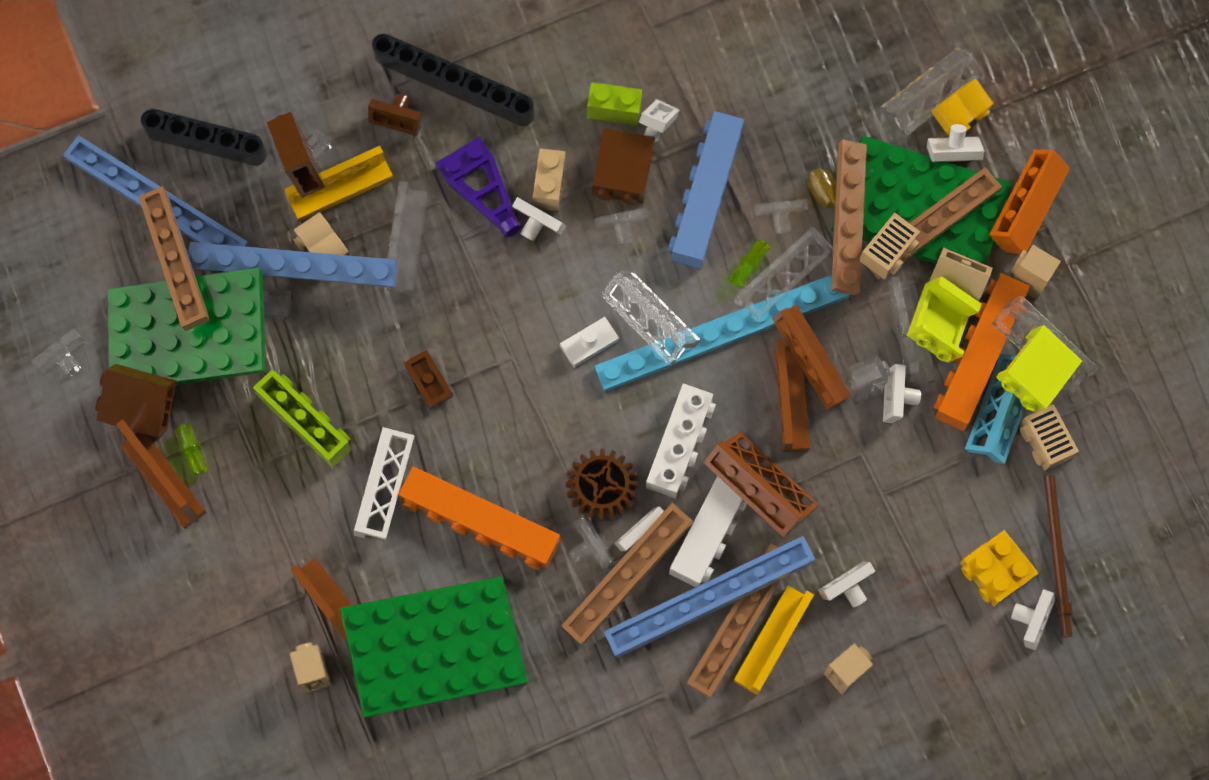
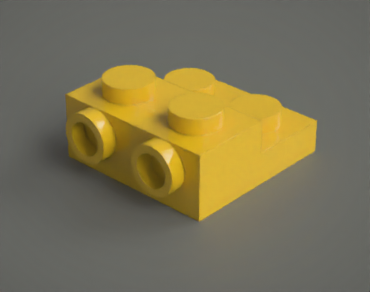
M1005 530L973 551L960 563L964 576L969 581H974L980 588L978 590L980 596L985 602H991L994 607L1038 574V571Z

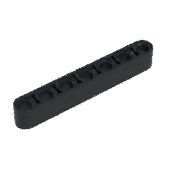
M379 34L372 40L374 58L380 65L514 124L527 126L534 120V102L526 94L389 34ZM383 47H388V48H390V49H389L388 51H386V52H380V51H379V50H380L381 48H383ZM405 57L413 58L409 62L402 61V59ZM428 67L436 68L433 72L424 71ZM451 77H457L459 79L456 82L447 81ZM474 87H479L482 89L480 92L477 93L470 91ZM498 97L506 99L502 103L494 102V99ZM522 107L529 109L526 113L517 112Z

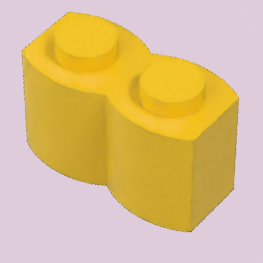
M975 78L931 110V113L947 135L950 136L952 125H964L967 131L970 128L968 123L974 118L979 121L990 113L988 108L994 103Z

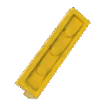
M378 146L320 172L326 186L324 189L301 198L294 185L284 190L298 221L301 222L319 212L321 213L387 183L394 178L385 161L384 153L381 147Z
M789 585L787 586L733 682L758 695L814 594L806 591L804 595Z

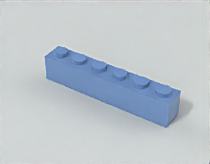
M714 111L712 120H706L703 134H706L707 137L705 143H699L696 157L700 158L699 164L692 167L689 180L693 181L691 189L686 188L682 201V204H686L685 211L678 214L675 227L679 228L677 237L672 235L668 251L672 252L671 261L702 269L743 130V118Z

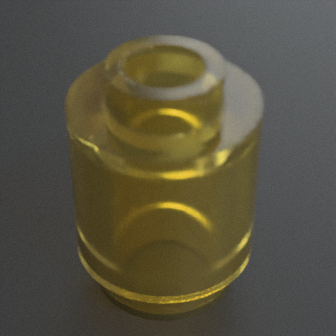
M822 168L812 171L808 175L809 179L806 181V184L817 203L821 204L824 209L835 205L836 182L828 169L823 170Z

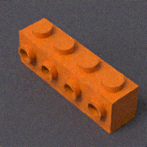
M1033 150L989 234L1005 253L1021 254L1023 250L1028 251L1070 170L1055 150Z

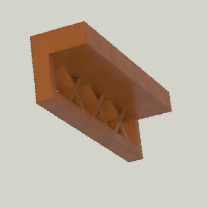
M797 304L789 309L788 307L783 309L773 317L774 324L825 409L829 410L851 397L850 392Z
M776 340L774 356L782 451H809L810 438L804 372L789 347L785 346V340Z
M315 557L301 568L295 565L290 569L347 643L340 609L341 607L352 606L351 602Z

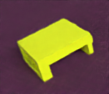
M940 276L925 284L907 336L913 339L920 347L926 348L935 354L939 360L946 363L963 357L964 351L959 348V344L968 318L979 313L982 304Z
M1044 325L1034 328L1025 337L1028 340L1007 369L999 372L996 376L1005 390L1015 394L1021 400V404L1033 412L1047 409L1082 362L1074 352Z

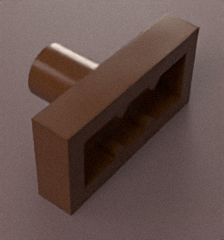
M397 94L392 104L371 99L368 105V122L418 136L421 129V112L407 109L410 103L409 98L403 94Z

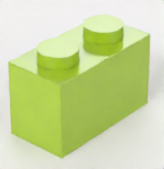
M591 82L587 104V118L638 126L642 104V89Z

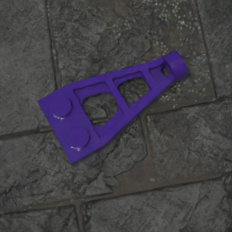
M480 136L436 162L437 169L448 185L494 224L506 238L520 231L522 224L513 212L494 157ZM482 168L487 173L489 185L479 191H475L464 182V178ZM495 191L502 205L491 211L481 199Z

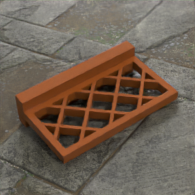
M123 419L116 425L127 438L120 444L183 528H187L207 513L148 435L139 432L133 433Z
M739 432L726 442L721 441L703 462L782 537H785L793 527L820 505L742 432ZM743 458L750 460V463L745 462ZM763 476L769 478L770 481L764 480ZM783 495L789 496L790 500L785 499Z

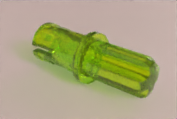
M757 240L747 255L740 258L741 262L731 276H729L728 280L734 286L738 285V288H742L750 275L759 269L758 264L769 251L770 246L763 240Z
M184 423L177 426L175 432L182 446L181 453L183 456H186L192 474L195 476L205 474L208 468L201 452L202 445L198 443L192 424L187 423L185 425Z

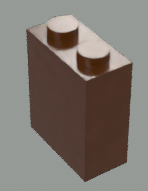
M288 112L266 122L285 172L301 198L326 188L307 138L293 114Z
M604 128L592 184V195L597 196L601 200H622L629 205L644 204L655 137Z
M119 364L112 365L103 371L100 378V386L103 387L102 393L95 405V410L98 411L96 421L117 426L116 424L123 419L132 431L158 438L168 428L177 380Z

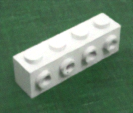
M683 383L647 478V489L675 499L679 492L684 493L689 477L685 476L687 468L694 467L698 456L694 449L697 442L702 444L707 428L703 427L706 418H712L716 404L712 403V393Z
M718 476L670 567V575L694 587L700 586L702 582L706 583L709 581L714 570L710 567L713 559H720L726 547L722 542L726 534L732 535L738 523L734 519L738 510L744 512L747 503Z

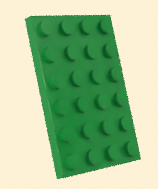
M863 135L860 143L867 144L862 241L870 243L894 213L910 223L978 172L946 161L932 162L930 156ZM994 177L1002 186L998 193L912 257L937 264L941 252L945 248L987 265L994 242L989 234L1006 204L1012 182Z
M260 268L196 276L210 321L188 331L181 327L166 281L108 289L109 367L119 364L177 380L176 385L266 373L263 271Z
M503 576L341 607L340 609L363 719L526 685L528 683Z

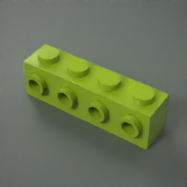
M272 369L253 387L255 393L333 469L352 450L348 442L350 440L349 436L341 428L336 430L330 424L331 419L322 410L317 412L311 406L313 402L303 392L298 394L292 388L294 384L284 374L279 376Z

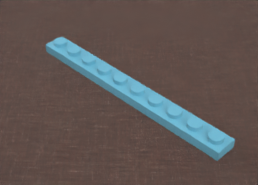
M829 275L595 365L594 369L604 392H607L773 328L776 325L772 318L787 307L789 309L797 304L804 316L848 299L850 294L831 291L832 275Z

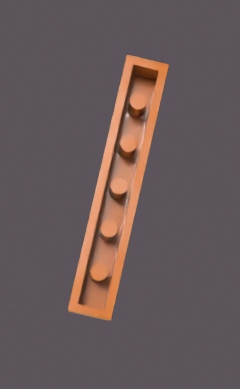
M1003 273L1000 274L997 281L991 280L985 293L990 295L987 303L981 302L982 305L979 313L975 315L979 318L976 326L971 324L965 339L969 343L966 349L960 348L964 351L963 357L954 361L959 365L955 372L950 370L944 385L948 386L945 395L939 394L933 408L938 410L934 417L935 419L961 431L966 429L1030 285Z
M412 466L398 494L404 508L412 512H416L417 509L427 513L426 517L438 524L444 521L451 525L450 528L461 535H465L466 532L476 536L475 540L487 547L493 544L501 548L500 552L510 558H514L515 555L523 558L526 565L536 570H539L540 567L547 570L561 541L560 534Z

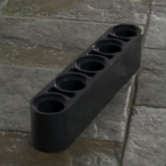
M158 109L146 110L141 116V125L146 135L152 140L253 166L262 164L267 158L263 141L255 134ZM153 122H160L154 128L149 127ZM184 128L182 133L174 134L175 130ZM204 134L209 135L206 140H198ZM227 141H234L231 146H223ZM252 147L259 148L255 153L248 152Z

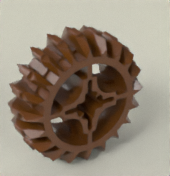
M604 448L600 449L599 456H596L594 450H590L589 459L584 454L580 455L582 464L574 461L572 467L576 471L570 470L567 472V477L572 479L565 482V487L571 489L567 492V498H575L571 502L573 508L581 505L579 508L580 515H583L588 510L589 520H592L595 514H599L600 522L604 521V514H608L609 519L614 520V511L623 516L625 511L622 505L630 509L632 503L629 499L637 498V493L632 491L639 488V483L632 481L637 478V472H629L633 468L631 462L623 465L625 461L624 455L615 459L616 451L614 450L610 452L609 456H605ZM603 466L598 474L588 473L585 475L591 468ZM612 468L623 478L625 488L618 486V483L611 479ZM606 475V486L608 488L604 486V489H601L598 495L597 482L600 484V481L604 480ZM580 482L586 484V487L594 492L592 502L582 494L579 487ZM616 495H620L618 499L611 503L601 504L606 496L616 497Z

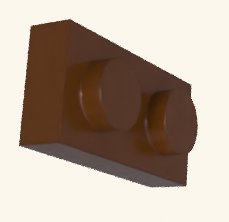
M427 350L403 363L430 410L454 397Z

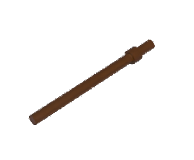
M1048 475L1044 477L1058 602L1055 604L1056 616L1059 617L1061 637L1069 638L1072 637L1070 618L1073 615L1072 603H1069L1055 476Z

